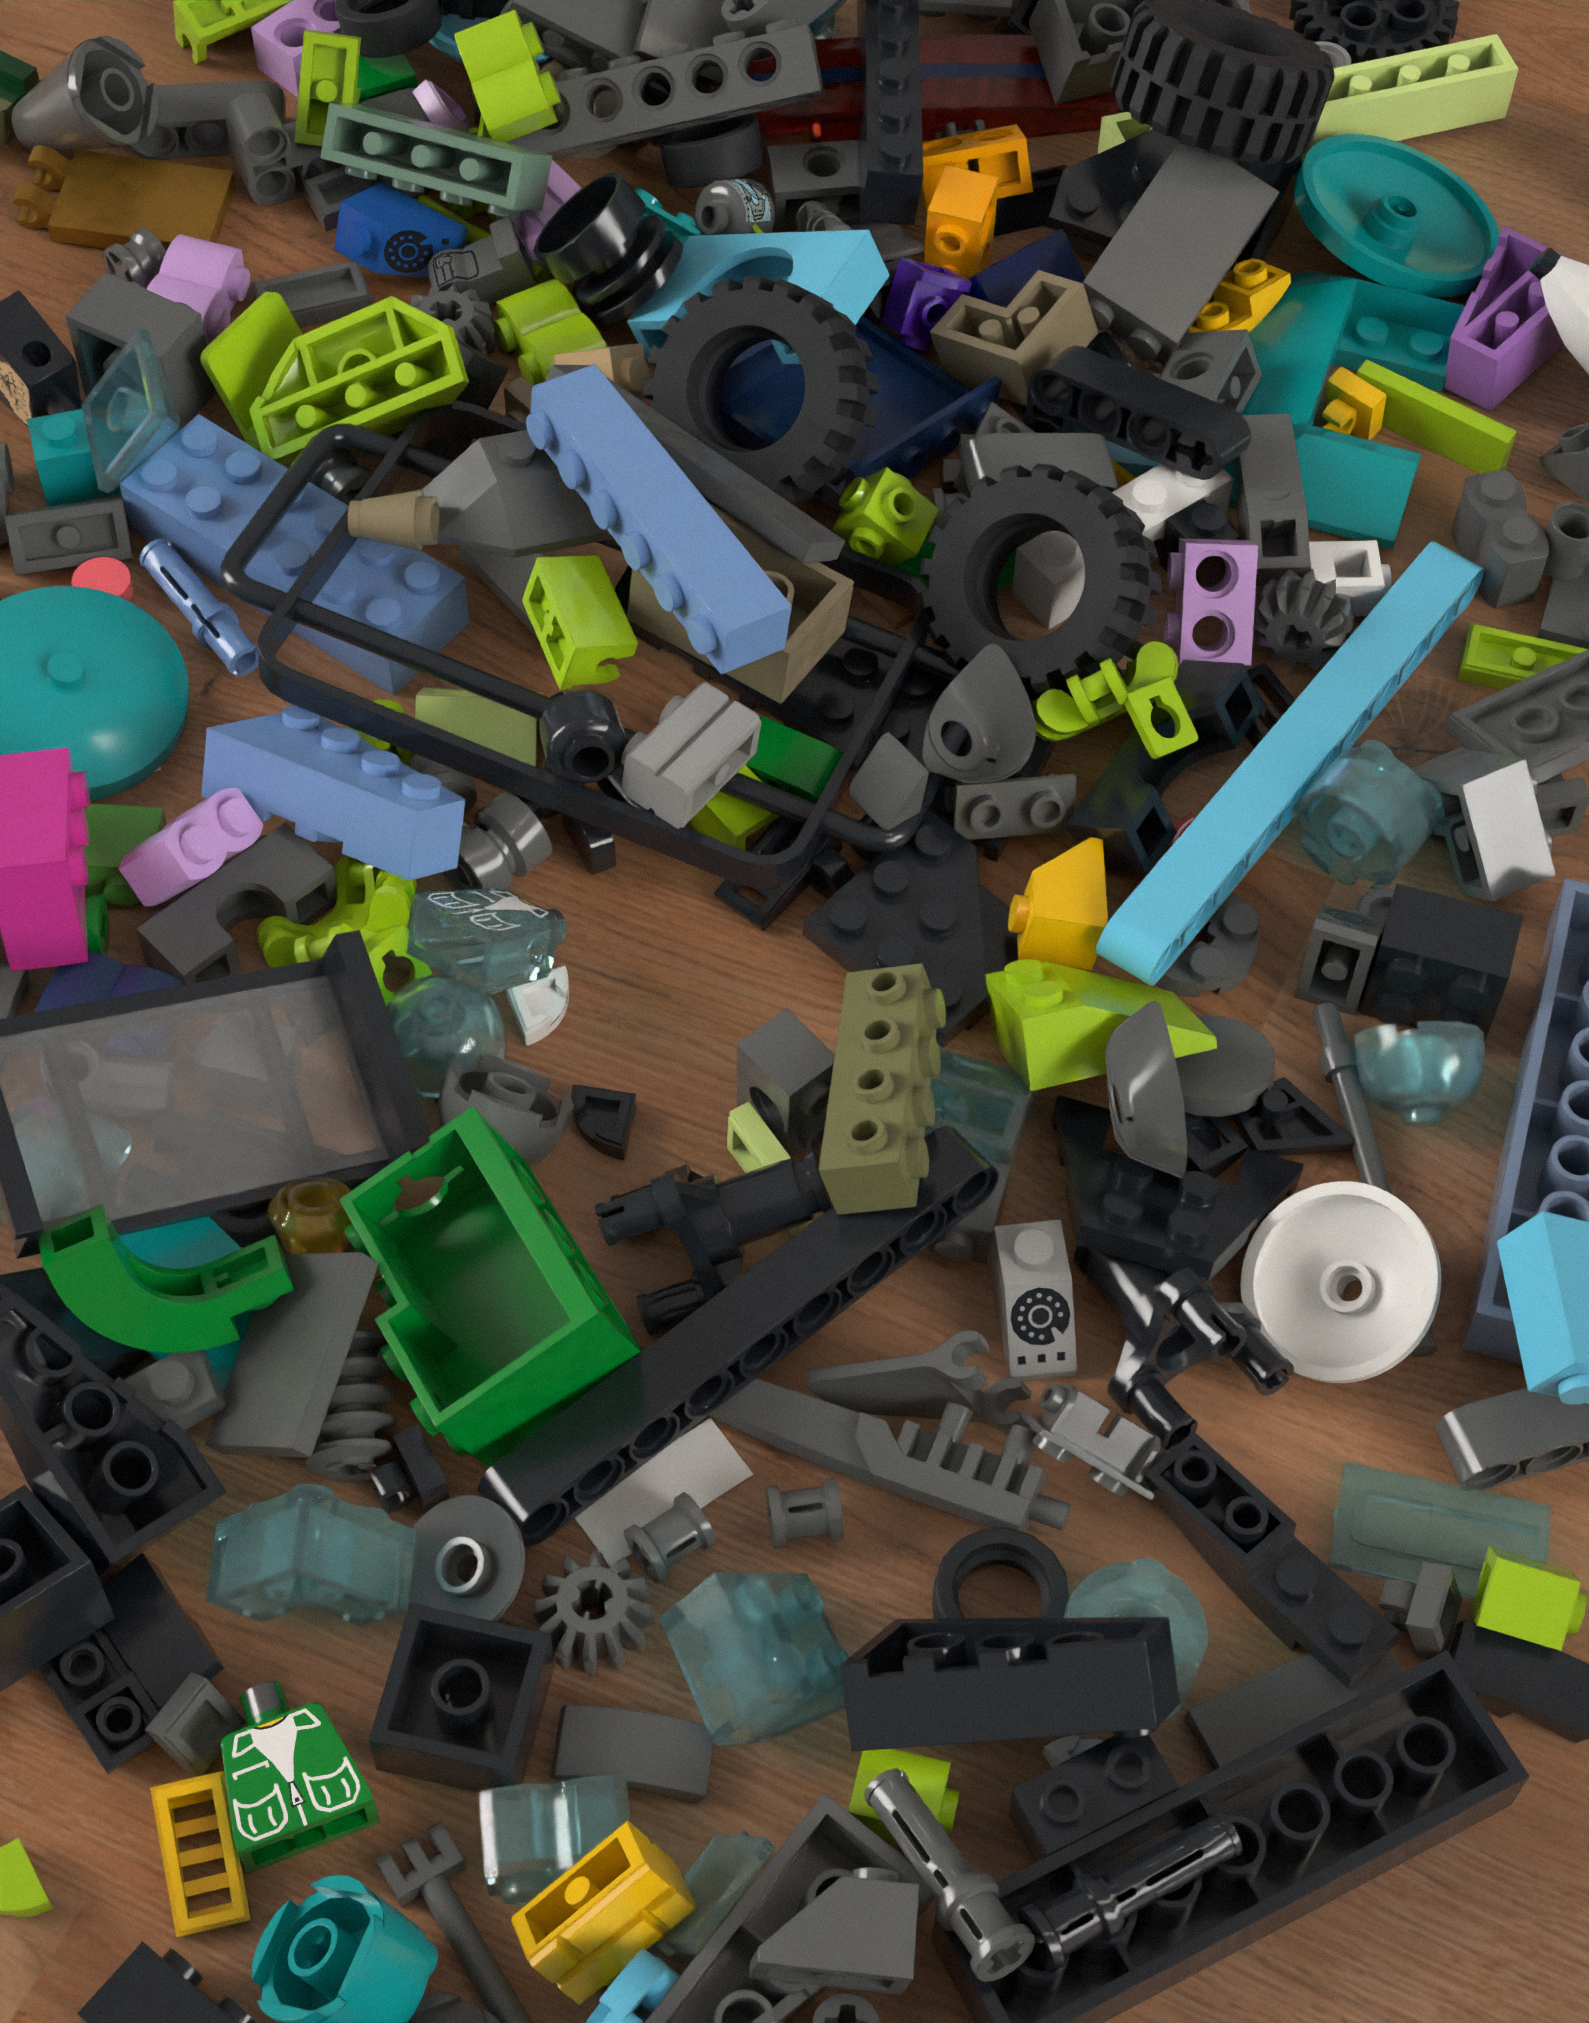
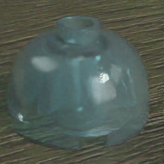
M434 973L420 977L397 991L386 1006L416 1094L422 1097L434 1098L435 1104L438 1103L441 1085L449 1063L457 1055L466 1054L463 1066H478L481 1055L504 1059L507 1051V1035L497 1004L480 985L455 974Z
M1439 1021L1418 1022V1029L1397 1032L1396 1024L1364 1029L1355 1034L1356 1067L1359 1083L1368 1099L1380 1109L1403 1114V1124L1406 1126L1422 1127L1442 1124V1112L1463 1107L1475 1096L1483 1079L1485 1061L1484 1031L1480 1032V1027L1476 1025Z

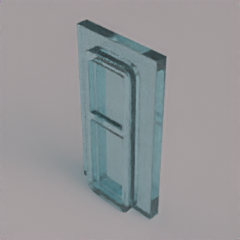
M1345 1462L1338 1505L1333 1513L1335 1525L1328 1567L1384 1580H1402L1416 1586L1423 1561L1448 1565L1452 1567L1461 1597L1473 1599L1488 1546L1547 1563L1551 1533L1549 1525L1551 1506L1470 1488L1464 1491L1461 1489V1486Z

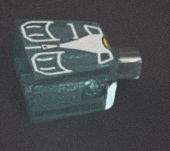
M484 888L415 893L406 953L484 995H489L548 977L553 967L555 947L565 940L567 925L564 916L559 910L554 908L544 909L506 889Z

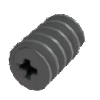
M356 1330L313 1454L310 1458L305 1457L306 1468L317 1476L337 1482L359 1483L373 1481L370 1473L380 1467L374 1465V1459L394 1453V1443L375 1438V1432L387 1430L395 1426V1416L376 1411V1405L390 1403L396 1397L395 1389L376 1384L378 1378L394 1375L385 1360L377 1357L380 1348L388 1343L381 1331Z

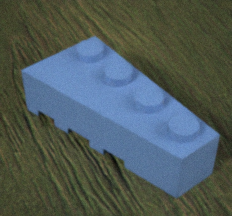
M296 705L286 706L283 712L207 728L202 797L207 799L223 789L239 788L261 821L264 822L271 819L272 814L295 822V835L312 842H343L342 854L408 881L457 868L466 799L442 786L441 781L436 777L421 774L403 764L396 754L379 750L363 741L357 732L339 727L322 716Z

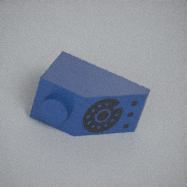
M380 182L340 201L334 250L377 274L429 278L427 267L431 258L443 250L451 248L463 249L467 228L389 185Z

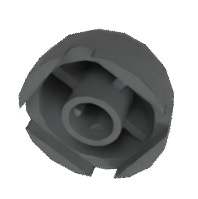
M466 1054L457 1055L449 1063L437 1105L441 1128L474 1106L510 1142L530 1166L539 1163L556 1147L567 1127L574 1109L571 1097L564 1090L559 1101L555 1096L547 1092L551 1082L549 1078L521 1064L495 1056L481 1055L478 1066H463Z

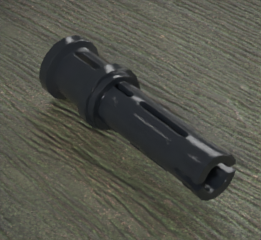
M1215 1811L1205 1820L1162 1844L1154 1846L1146 1853L1105 1876L1100 1877L1096 1873H1084L1073 1880L1072 1890L1039 1908L1031 1903L1018 1910L1019 1924H1024L1033 1933L1035 1945L1032 1952L1039 1963L1048 1972L1053 1973L1065 1966V1956L1099 1937L1108 1942L1120 1935V1930L1124 1928L1125 1924L1124 1918L1168 1893L1176 1891L1184 1884L1228 1859L1241 1855L1243 1851L1241 1840L1228 1817L1221 1811Z

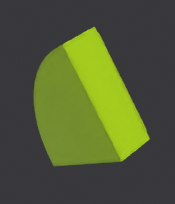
M19 1837L0 1847V1914L14 1915L15 1918H28L54 1909Z

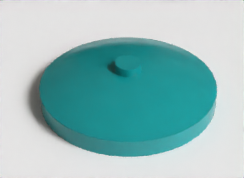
M1340 134L1316 143L1309 150L1296 173L1293 185L1294 199L1307 227L1332 254L1357 272L1385 286L1427 297H1454L1466 294L1478 287L1486 261L1491 259L1497 247L1500 234L1492 213L1480 196L1461 177L1439 161L1410 146L1390 139L1365 134Z
M74 586L44 587L24 591L1 600L0 755L69 747L74 772L85 771L90 801L124 792L150 777L171 756L182 737L189 708V679L186 665L180 650L166 629L156 619L135 604L118 596L90 588Z

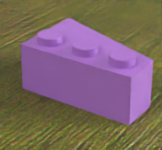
M1503 226L1498 236L1497 247L1491 259H1487L1483 268L1479 285L1476 291L1471 293L1450 337L1444 388L1491 412L1564 344L1546 307L1541 282L1528 271L1533 261L1548 247ZM1558 253L1559 255H1561V256H1563V257L1569 258V257H1567V256H1565V255H1563V254Z

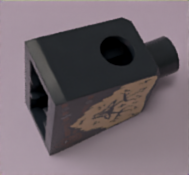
M19 290L1 300L0 401L27 427V419L85 409L86 416L89 418L90 409L80 398L77 364L73 355Z

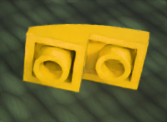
M1252 258L1239 262L1234 266L1233 270L1226 274L1214 292V302L1206 304L1187 333L1247 329L1249 333L1269 314L1291 284L1290 273L1268 265L1259 259Z

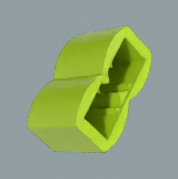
M512 10L454 34L481 115L493 140L506 143L558 122L553 105L561 103V98L550 71L540 73L536 56L544 54V50L532 22L523 25L517 12Z
M556 278L496 301L498 320L493 321L495 338L505 353L512 351L518 359L519 369L523 378L532 386L546 382L552 365H555L554 355L607 347L596 326L585 314L581 313L569 290Z

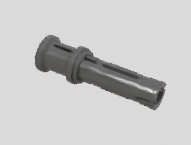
M894 1768L878 1775L866 1788L864 1793L865 1801L875 1810L902 1849L906 1858L910 1860L935 1896V1915L939 1924L945 1930L954 1931L972 1956L970 1962L971 1970L979 1980L983 1982L994 1981L1013 1972L1031 1954L1035 1945L1033 1933L1027 1926L1016 1924L998 1899L1000 1894L999 1886L994 1879L981 1871L972 1870L947 1835L943 1826L937 1821L909 1782L905 1771Z

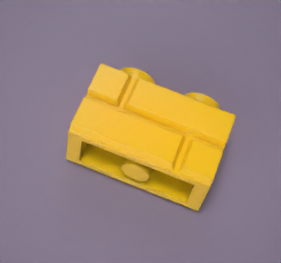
M627 1820L515 1913L511 1921L526 1959L532 1968L552 1984L555 1982L563 1993L580 2006L601 1987L611 1985L640 1950H647L659 1939L666 1938L676 1932L684 1918L693 1912L697 1905L674 1860L655 1843L651 1844L648 1837Z

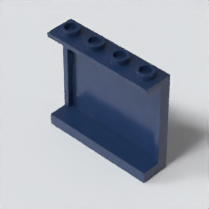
M862 315L856 323L857 331L855 336L867 342L873 356L872 361L866 364L867 369L878 375L879 393L869 395V407L878 410L875 428L864 426L859 440L869 445L861 460L849 457L843 465L847 469L846 478L838 486L829 483L823 485V496L819 499L841 513L843 508L839 505L840 497L847 486L857 477L861 476L865 479L887 467L892 472L898 473L910 480L922 467L940 456L945 457L949 455L960 442V434H975L988 405L991 402L997 403L1002 379L994 376L971 391L918 353L898 342L896 338ZM771 340L757 343L740 354L729 367L720 389L719 411L725 431L751 450L766 448L781 439L795 423L803 405L805 377L802 364H782Z

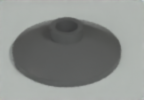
M476 1495L452 1497L440 1502L427 1511L410 1532L400 1558L399 1587L407 1610L410 1603L496 1622L513 1602L524 1573L525 1548L522 1534L516 1521L498 1503ZM478 1561L476 1572L470 1580V1569Z

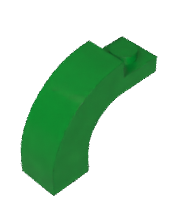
M103 1203L45 1227L38 1240L42 1266L54 1289L69 1310L85 1325L100 1335L117 1343L146 1351L186 1353L207 1350L240 1339L235 1315L247 1310L266 1308L277 1301L280 1296L294 1290L284 1253L275 1235L204 1265L179 1269L165 1268L142 1260L126 1247L119 1237Z

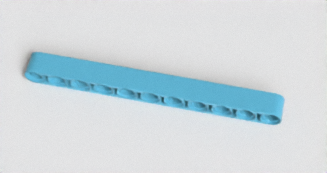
M1435 541L1430 542L1115 912L1098 940L1096 953L1148 985H1155L1466 609L1482 582L1485 568Z

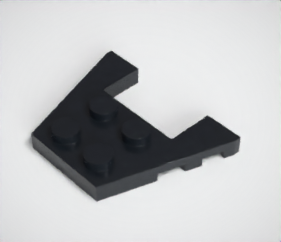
M1058 1095L1051 1119L1053 1130H1058L1060 1139L1057 1148L1060 1165L1065 1166L1068 1179L1065 1192L1076 1245L1171 1273H1176L1184 1268H1195L1208 1282L1244 1246L1249 1232L1259 1222H1263L1269 1213L1277 1207L1278 1202L1283 1196L1287 1195L1290 1197L1296 1191L1304 1165L1246 1148L1236 1186L1217 1182L1212 1176L1199 1171L1186 1172L1184 1177L1180 1178L1131 1159L1126 1153L1118 1154L1103 1149L1112 1121L1110 1109Z

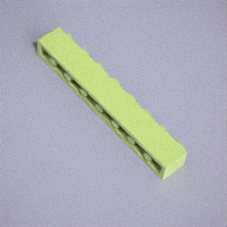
M1494 34L1334 68L1335 78L1310 147L1301 155V162L1316 143L1340 134H1365L1399 141L1506 118L1518 67L1499 36ZM1130 112L1102 117L1097 154L1152 130V127L1147 124H1140L1131 118Z

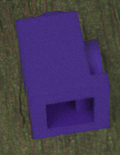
M900 257L882 323L900 333L898 342L909 347L928 351L933 341L930 331L963 292L969 293L972 281L946 267Z

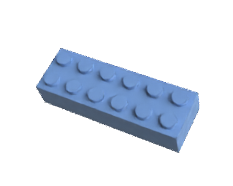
M198 414L120 483L130 529L150 542L161 538L166 539L168 542L170 541L189 567L229 591L221 577L220 567L224 556L288 468ZM308 482L247 565L245 573L256 581L287 593L349 506ZM358 537L312 602L437 653L470 622L464 576L423 551L367 540L362 537ZM253 606L254 608L264 613L268 617H270L272 614L271 612ZM299 623L292 630L301 638L393 696L419 672Z

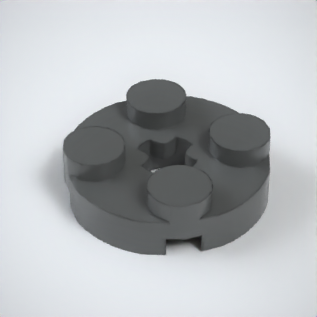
M1232 892L1200 930V932L1206 934V938L1211 943L1208 945L1205 942L1199 941L1193 947L1188 945L1155 985L1183 997H1198L1200 991H1211L1220 988L1218 994L1237 987L1250 973L1259 945L1258 928L1260 921L1256 910Z

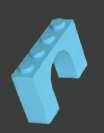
M869 230L689 236L683 244L682 257L672 275L648 301L632 313L627 323L638 343L643 344L644 355L648 360L653 345L663 348L669 336L662 331L665 323L671 315L682 319L688 313L684 302L697 292L711 297L714 295L712 287L715 283L732 279L743 284L746 276H765L775 282L779 279L785 280L832 303L834 309L847 315L856 325L890 275ZM771 340L782 364H801L794 349L783 342Z
M1542 1211L1497 1241L1527 1388L1530 1392L1558 1397L1565 1404H1589V1222Z

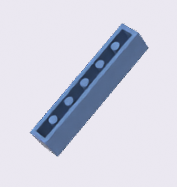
M593 364L532 386L531 410L526 418V426L533 444L538 449L546 451L557 465L565 485L579 493L589 506L595 523L601 529H607L620 545L628 565L635 571L639 570L653 587L661 607L666 612H672L686 629L694 649L701 655L705 654L721 675L785 649L792 605L597 365Z

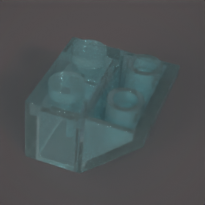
M939 1047L940 1073L938 1076L931 1077L930 1083L935 1106V1120L933 1126L925 1127L924 1137L937 1128L944 1126L954 1127L987 1160L1010 1165L1009 1180L1038 1090L1030 1091L1013 1068Z
M714 1572L659 1617L714 1745L763 1743L846 1708L840 1665L849 1658V1655L840 1646L824 1612L823 1599L819 1591L811 1583L807 1573Z

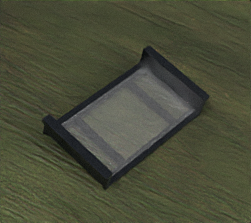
M360 930L335 934L320 960L0 1019V1196L16 1245L14 1252L17 1259L40 1254L38 1240L45 1227L103 1203L118 1235L122 1236L365 1182L406 1152L410 1151L413 1154L431 1141L424 1114Z

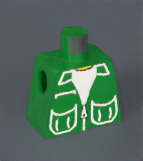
M277 1681L255 1685L242 1693L239 1699L248 1727L221 1739V1750L234 1843L247 1874L380 1823L370 1788L319 1702H311L290 1710L282 1685Z

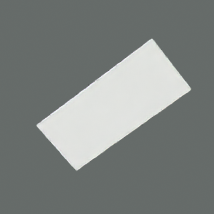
M709 1418L671 1443L580 1513L575 1519L611 1567L618 1560L632 1554L624 1537V1530L633 1524L640 1528L672 1508L674 1498L683 1492L687 1493L701 1509L751 1477L753 1473L713 1420Z

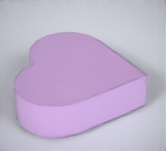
M424 80L412 91L431 123L467 132L468 128L471 127V120L465 110L455 99L432 81Z

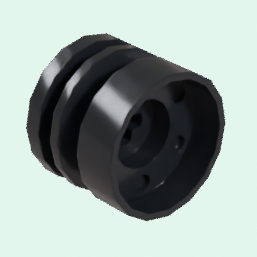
M618 172L606 173L577 191L547 222L538 236L533 250L537 259L560 283H572L575 281L572 292L575 299L581 305H588L587 310L599 325H610L622 320L648 301L672 275L682 257L684 248L680 240L671 231H665L666 226L657 215L643 216L644 201Z

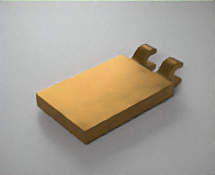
M38 145L33 147L28 160L29 167L37 168L32 184H19L13 198L14 205L23 206L17 220L19 226L27 229L48 228L50 239L54 242L106 249L115 243L124 245L129 242L131 233L144 227L149 229L158 238L167 251L173 239L179 234L217 243L236 184L234 171L86 150H76L73 159L68 160L55 149ZM61 190L58 198L50 196L45 191Z

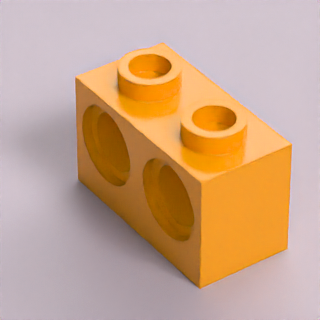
M1017 124L922 142L923 180L919 198L926 212L946 165L999 177L997 199L1033 192L1027 140Z
M946 165L927 210L924 263L946 267L972 281L969 293L963 292V295L976 298L992 258L999 177Z

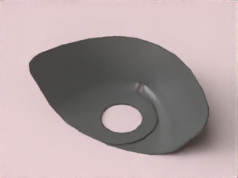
M994 643L986 645L953 679L935 703L927 721L923 739L922 759L929 772L966 783H986L1002 780L1020 771L1029 760L1036 740L1035 719L1030 699L1017 670L1000 646ZM955 721L966 729L971 740V750L968 755L964 757L956 756L945 747L941 738V728L945 722ZM986 759H995L996 762H988Z
M1152 1001L1114 1029L1105 1048L1107 1089L1114 1137L1129 1158L1183 1178L1187 1164V1135L1182 1089L1161 1005L1157 1001ZM1113 1085L1115 1087L1118 1097L1121 1124L1119 1122L1113 1097ZM1132 1117L1134 1121H1128L1126 1118Z

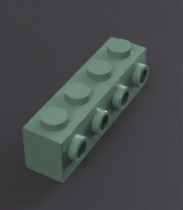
M329 103L320 156L322 159L344 164V173L348 175L376 180L377 174L393 178V187L424 193L425 187L441 191L439 198L441 200L472 206L473 200L489 204V213L503 217L510 216L513 219H520L521 211H542L553 157L550 154L369 106Z

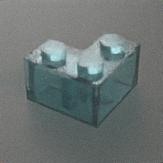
M317 1484L294 1486L288 1493L266 1502L250 1504L246 1510L217 1521L206 1602L260 1622L308 1606L359 1626L374 1623L408 1610L416 1530L390 1520L389 1514L382 1509L369 1506L358 1507L334 1497V1492L325 1486Z

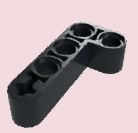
M1075 345L1065 349L1038 369L1031 376L1029 382L1024 424L1036 433L1101 434L1109 442L1196 479H1212L1248 449L1251 442V431L1247 421L1232 408L1082 346Z

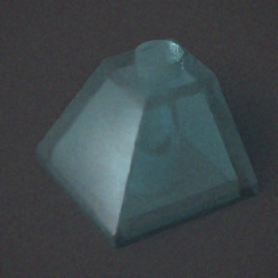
M138 328L81 404L98 489L107 493L118 488L126 477L169 441L180 429V419L176 413L171 386L149 331Z

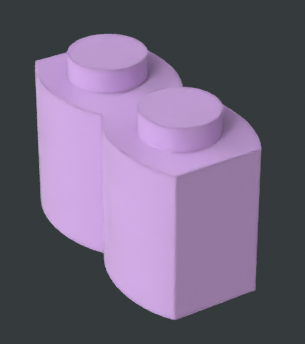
M179 234L168 247L159 274L152 279L147 290L171 301L185 303L201 313L206 344L208 346L230 325V312L236 302L245 299L250 286V271L244 267L242 249Z
M239 788L223 789L174 818L161 831L130 849L121 860L119 871L144 906L159 905L212 875L220 868L224 861L250 847L260 836L263 823Z

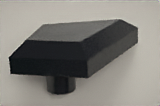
M1285 1077L1274 1081L1272 1088L1258 1097V1104L1247 1111L1231 1114L1250 1148L1273 1156L1350 1151L1354 1143V1138Z

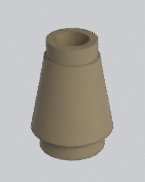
M422 490L368 498L362 501L351 500L348 508L349 534L351 537H362L367 540L421 551L424 545H436L438 542L439 502L436 496H424Z

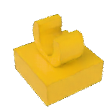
M1341 366L1327 380L1322 417L1329 422L1323 428L1347 435L1353 433L1359 438L1371 440L1382 428L1386 394Z

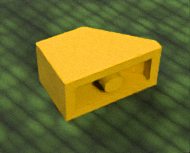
M1090 837L1033 870L1024 895H1014L1009 911L1008 929L1009 932L1017 933L1019 960L1034 959L1041 962L1048 961L1092 971L1098 956L1096 946L1108 923L1103 839Z

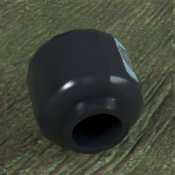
M586 689L575 690L556 697L545 708L539 722L540 738L546 759L555 774L565 781L585 784L600 781L610 776L621 766V756L626 747V735L619 713L610 699L599 692Z

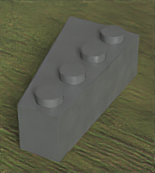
M823 1793L645 2023H785L829 1987L749 1978L750 1961L763 1942L840 1877H853L855 1869L867 1867L888 1869L899 1874V1882L919 1884L917 1917L927 1910L936 1898L909 1860L827 1794Z

